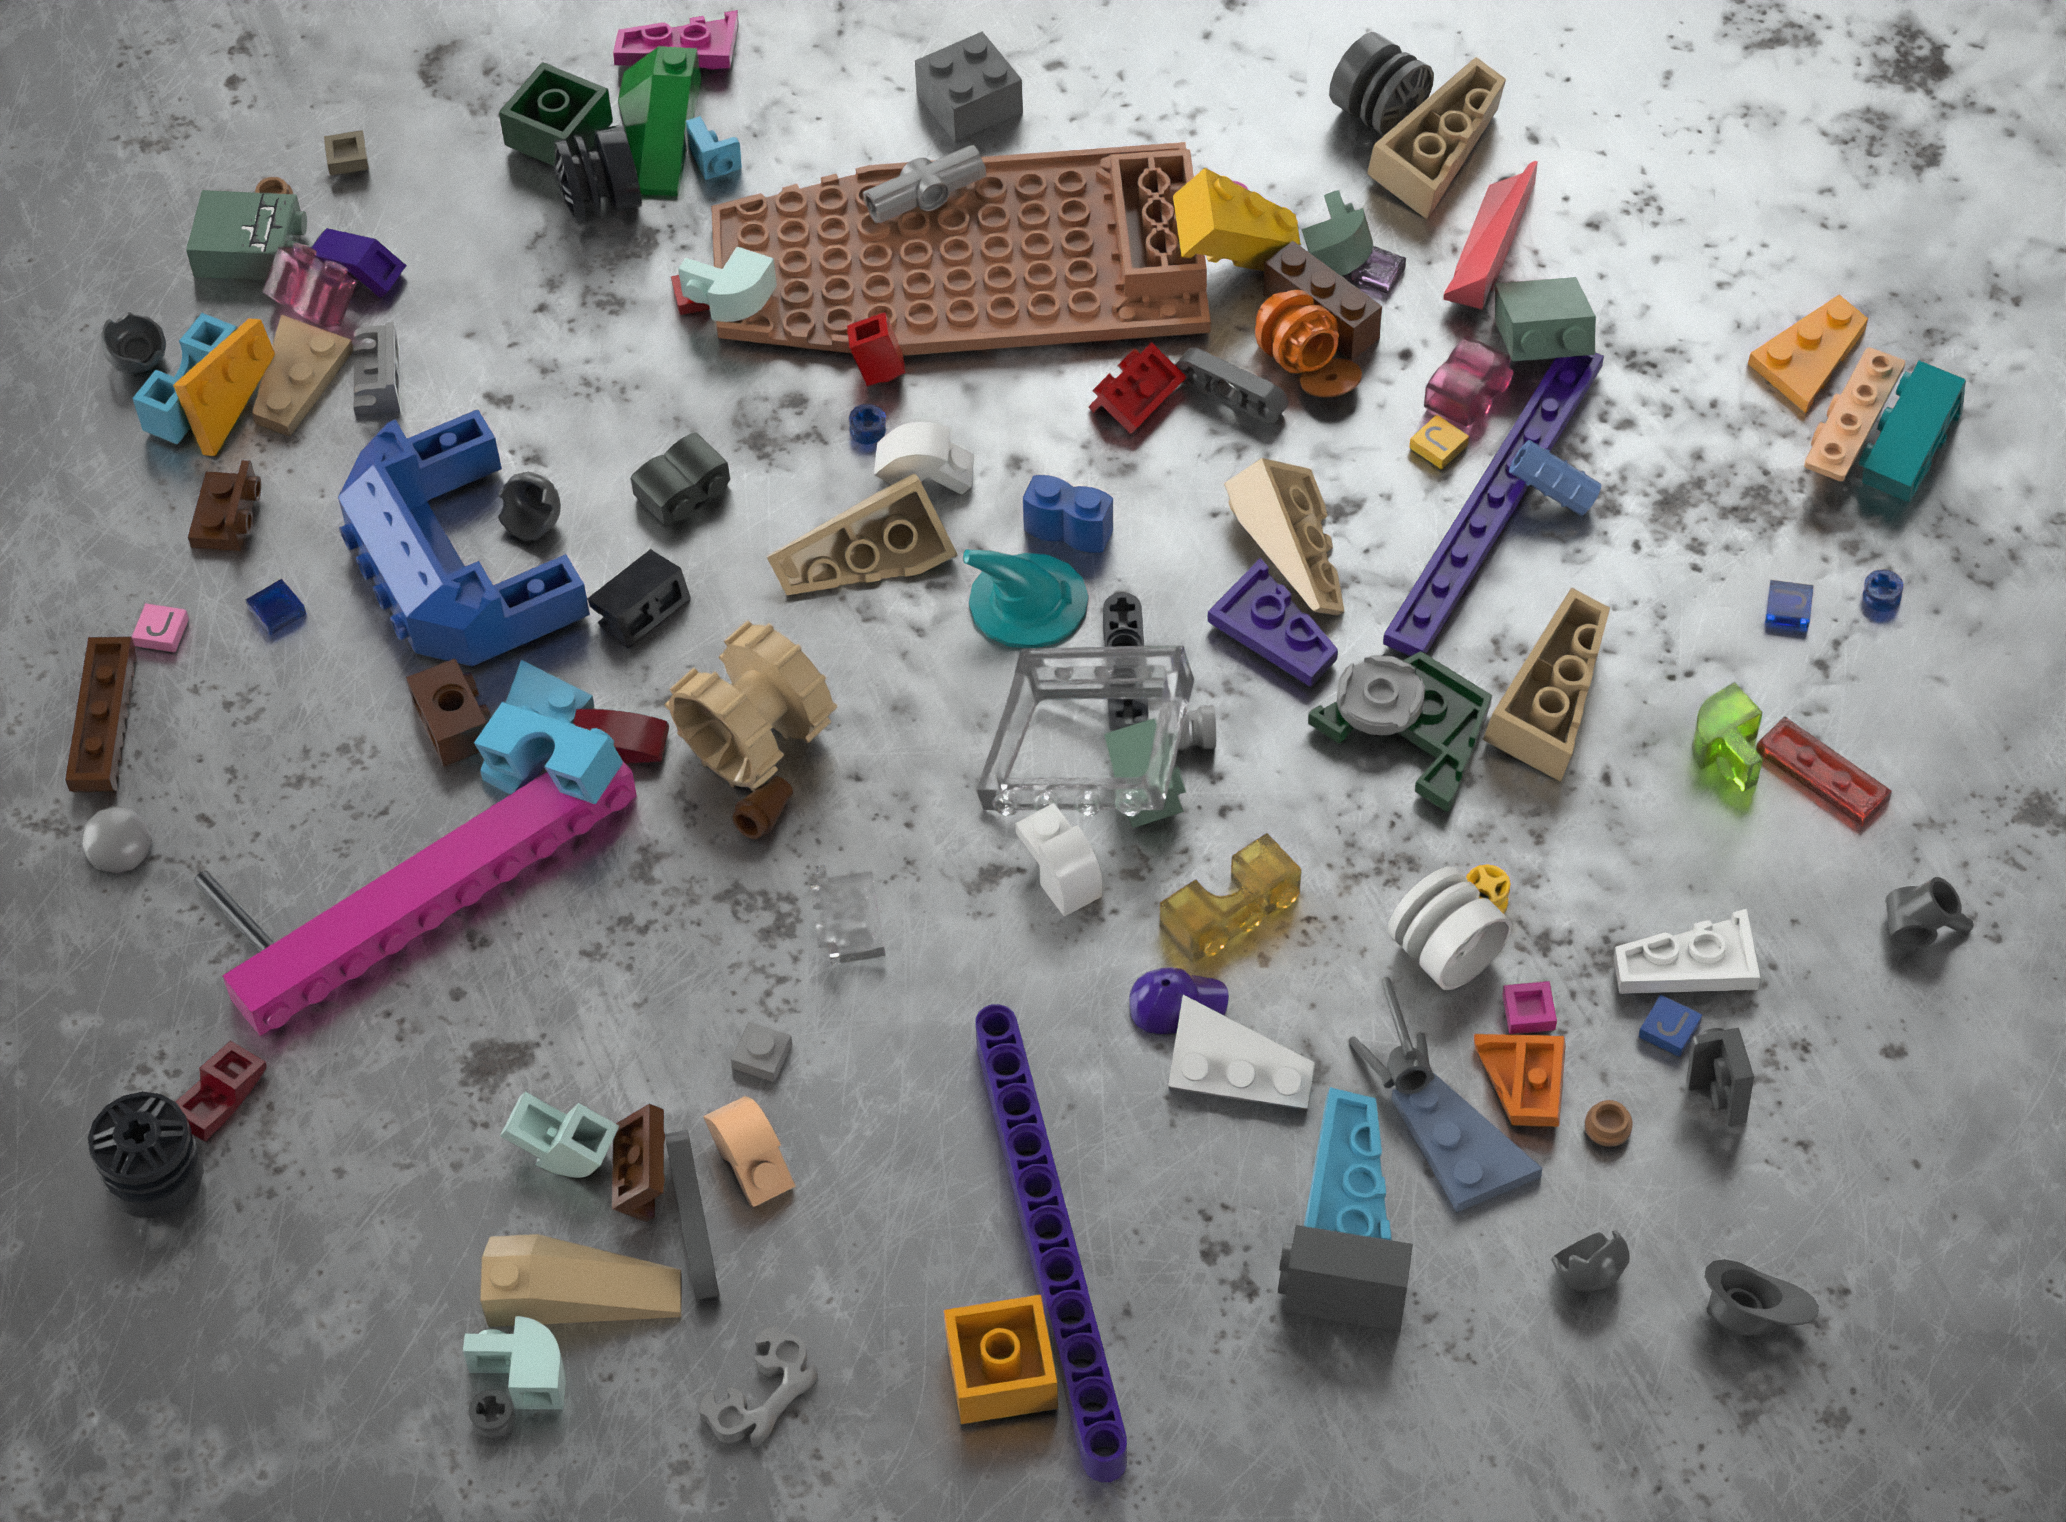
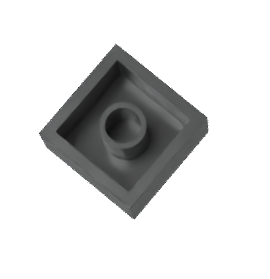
M983 31L915 60L916 93L955 143L1023 113L1022 79Z

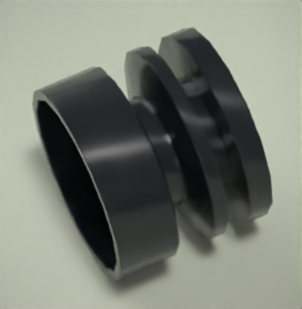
M621 125L595 130V150L588 151L580 135L573 136L574 155L570 154L564 138L554 140V172L561 198L569 209L575 223L585 221L586 216L583 202H588L594 218L601 217V198L608 197L610 205L616 213L642 206L641 191L634 160L626 134Z
M142 1091L128 1094L106 1105L93 1120L88 1135L90 1156L100 1174L107 1194L117 1208L131 1216L154 1218L176 1211L187 1204L198 1191L204 1174L202 1155L193 1137L187 1117L175 1101L158 1093Z

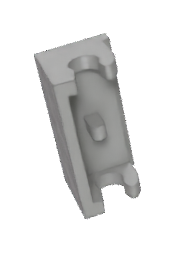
M385 322V325L361 327L355 330L354 339L363 340L370 338L375 340L372 343L363 342L353 345V409L355 415L400 411V347L394 322Z

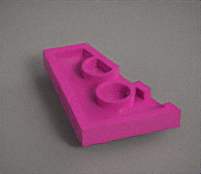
M738 10L724 12L725 19L705 22L704 16L689 18V24L671 27L669 24L661 22L619 29L613 51L614 65L631 67L658 46L697 48L700 68L711 70L730 68L739 23Z

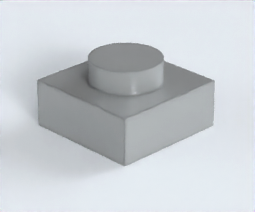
M748 1022L730 1059L732 1069L775 1083L792 1047L791 1035Z

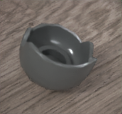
M127 312L117 320L112 321L109 318L105 322L100 335L106 359L117 370L127 374L143 373L154 368L163 360L166 350V339L162 328L150 317Z
M529 471L514 474L498 494V497L503 499V509L498 515V519L505 529L518 539L523 541L538 540L559 519L561 513L559 493L555 485L545 476Z
M1617 1230L1612 1231L1614 1236L1612 1240H1608L1602 1233L1597 1232L1577 1241L1552 1257L1551 1261L1558 1274L1570 1288L1581 1292H1595L1611 1286L1619 1279L1629 1264L1630 1254L1626 1241Z

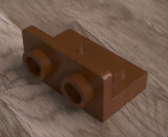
M242 460L238 473L205 472L188 534L191 548L241 551L244 536L251 533L253 526V514L251 511L253 502L259 501L262 489L261 478L255 476L251 460Z
M650 1103L617 1122L616 1124L619 1125V1128L613 1138L612 1209L644 1222H648L655 1217V1198L664 1194L665 1183L664 1109Z

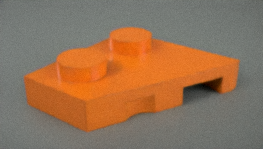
M1474 1034L1475 1049L1511 1124L1559 1127L1566 1049L1564 1036Z

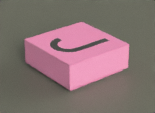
M145 603L132 635L134 645L176 652L189 620L187 611L185 609Z

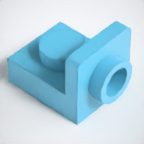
M701 116L686 120L688 147L705 180L742 168L740 143L737 137L719 141L714 130L708 131Z

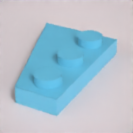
M523 660L520 662L505 702L517 707L527 705L538 711L541 715L554 719L556 717H563L572 723L576 709H592L594 707L593 695ZM549 759L538 763L525 780L490 769L484 760L480 770L482 780L511 795L533 781Z

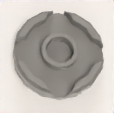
M1373 655L1365 657L1364 662L1357 663L1355 666L1352 663L1345 668L1338 680L1336 703L1342 717L1352 727L1368 734L1389 735L1404 731L1417 721L1423 711L1425 686L1422 679L1420 681L1419 677L1415 674V669L1407 662L1393 656Z

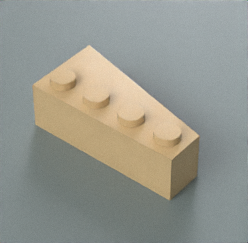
M1475 57L1374 144L1367 174L1428 220L1498 110L1506 79L1479 58Z
M1571 587L1493 711L1483 738L1485 742L1560 782L1562 781L1573 753L1577 731L1584 711L1583 708L1591 684L1610 607Z

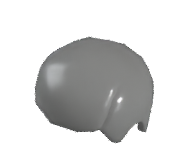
M115 806L98 811L86 823L82 837L83 851L93 867L97 870L115 874L134 870L146 858L152 842L150 830L142 817L128 808Z

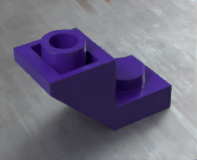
M326 228L303 257L334 284L350 272L379 298L390 290L407 266L377 239Z

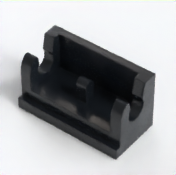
M652 549L648 550L587 598L589 606L603 616L598 621L600 627L621 641L622 645L626 648L633 645L691 599L681 568Z

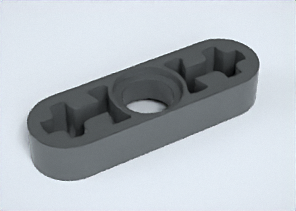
M1187 349L1175 364L1187 376L1183 381L1185 385L1262 422H1276L1289 404L1286 394L1277 385L1201 349Z

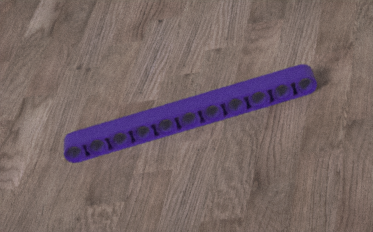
M991 1004L981 1009L975 1019L977 1052L1036 1284L1039 1295L1041 1294L1045 1319L1082 1464L1087 1475L1093 1480L1101 1483L1112 1482L1119 1479L1127 1467V1436L1018 1021L1014 1012L1007 1006ZM999 1031L1005 1033L1001 1036L988 1035L989 1033ZM1002 1071L1015 1072V1074L1010 1076H1003L998 1073ZM1014 1110H1021L1026 1112L1025 1114L1020 1116H1013L1008 1114L1009 1112ZM1024 1150H1031L1036 1152V1154L1032 1156L1019 1155V1153ZM1034 1191L1047 1193L1046 1196L1038 1198L1032 1197L1029 1194ZM1045 1232H1053L1059 1235L1053 1239L1040 1237ZM1055 1274H1065L1070 1277L1068 1280L1061 1282L1050 1279ZM1067 1316H1075L1081 1319L1080 1322L1069 1325L1060 1320ZM1078 1359H1086L1093 1364L1086 1368H1078L1071 1363ZM1093 1402L1104 1406L1098 1412H1089L1082 1407ZM1100 1447H1110L1116 1453L1109 1457H1101L1096 1455L1094 1451Z

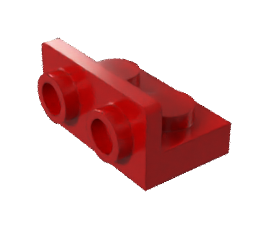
M1151 342L1141 353L1134 348L1117 365L1122 372L1116 378L1109 373L1092 390L1098 397L1088 408L1094 413L1102 405L1132 434L1187 376Z

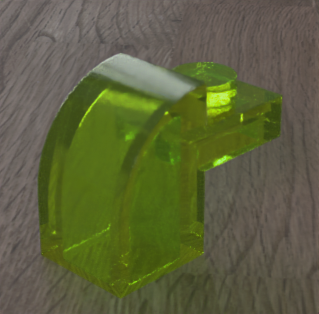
M1735 682L1711 695L1700 707L1692 740V753L1695 762L1701 770L1716 762L1721 774L1726 779L1733 780L1744 792L1758 783L1763 758L1748 742L1757 738L1763 712Z

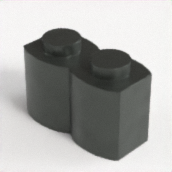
M697 432L678 440L664 455L647 461L630 477L633 495L663 525L685 519L691 514L698 502L717 497L725 490L731 480L728 462Z

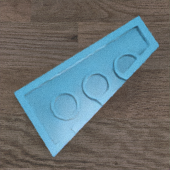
M1330 1087L1325 1101L1304 1226L1391 1240L1390 1221L1386 1217L1384 1199L1386 1196L1385 1177H1382L1380 1162L1382 1148L1376 1098Z

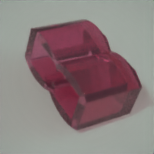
M294 243L293 247H278L262 290L263 293L321 326H341L357 284L355 279L347 275L348 269L333 261L326 260L323 262L315 257L317 254L316 250L300 243Z
M1465 336L1453 349L1447 361L1430 378L1425 387L1424 407L1466 427L1470 426L1477 418H1484L1491 406L1492 398L1498 391L1503 393L1510 384L1513 370L1509 369L1510 355L1470 336Z

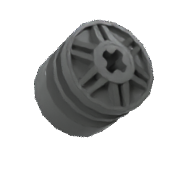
M1370 32L1356 40L1340 59L1330 82L1329 97L1333 104L1352 116L1361 117L1365 125L1374 128L1376 132L1384 136L1429 97L1433 87L1434 72L1430 65L1417 60L1413 54L1402 52L1400 46L1380 33Z

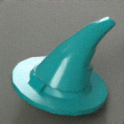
M966 549L964 551V563L982 571L972 584L969 608L974 623L988 638L1008 647L1027 649L1056 644L1073 634L1086 617L1089 595L1083 578L1068 563L1045 554L1022 553L1010 555L991 550Z

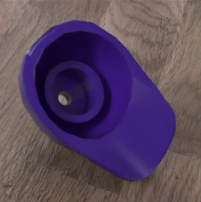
M1167 967L1155 969L1143 974L1133 984L1129 994L1130 1016L1136 1025L1146 1032L1174 1034L1177 1033L1183 995L1225 1016L1229 1000L1228 989L1219 980L1189 975L1181 968Z

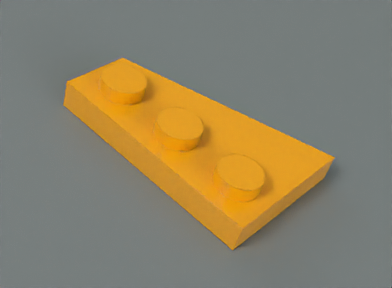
M1839 294L1752 351L1749 355L1748 365L1802 411L1807 413L1821 388L1824 389L1831 378L1832 372L1840 361H1844L1866 330L1868 318Z
M248 318L173 384L203 455L216 456L275 356L274 349L261 319Z

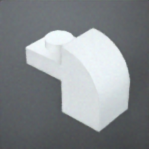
M911 422L898 426L877 442L874 476L893 485L915 473L921 482L928 477L962 495L972 487L974 454L950 442L951 428L933 422Z
M1054 803L1015 823L1017 836L1040 865L1041 887L1064 917L1102 897V875L1090 843L1078 825L1072 827Z

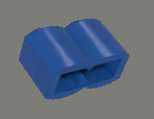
M1034 475L1023 496L1024 530L1041 540L1064 541L1072 548L1083 552L1101 553L1104 551L1113 532V498L1097 488L1088 486L1073 487L1058 477Z

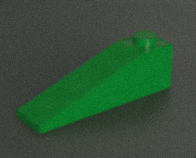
M658 46L624 71L618 104L624 131L634 160L641 194L678 196L688 150L686 120L694 118L701 86L697 48Z

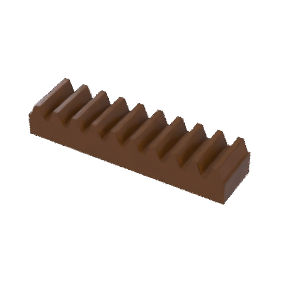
M131 636L88 637L65 778L69 791H117L116 777H119L120 774L118 762L122 760L120 748L124 747L122 734H126L124 719H128L129 691H132L133 688L131 677L135 675L133 663L137 662L135 645Z

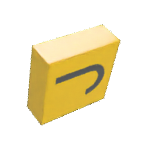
M1436 415L1410 438L1409 448L1442 470L1468 446L1469 436L1439 415Z

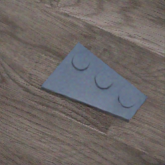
M1433 1073L1434 1079L1425 1089L1418 1093L1403 1094L1397 1089L1392 1090L1391 1100L1456 1213L1541 1178L1543 1170L1541 1166L1435 1073Z

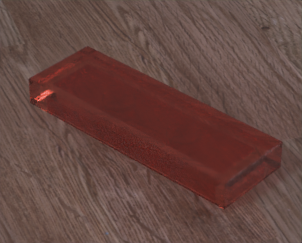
M1785 716L1757 742L1755 752L1862 827L1890 800L1892 790Z

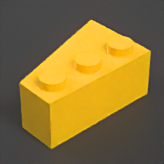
M1207 168L1200 171L1173 195L1182 257L1192 258L1195 254L1206 255L1208 262L1217 263L1223 258L1232 260L1233 265L1237 267L1264 271V262L1290 242L1294 241L1301 245L1296 214L1286 207H1280L1263 198L1259 193L1251 192L1234 183L1228 177L1221 176Z

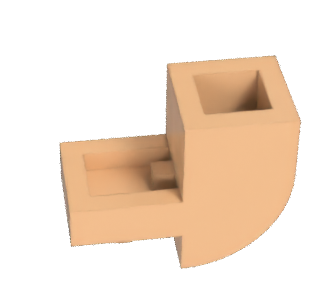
M744 1096L703 1116L721 1158L730 1162L750 1206L755 1207L796 1187L778 1148L781 1144L764 1112L752 1098Z

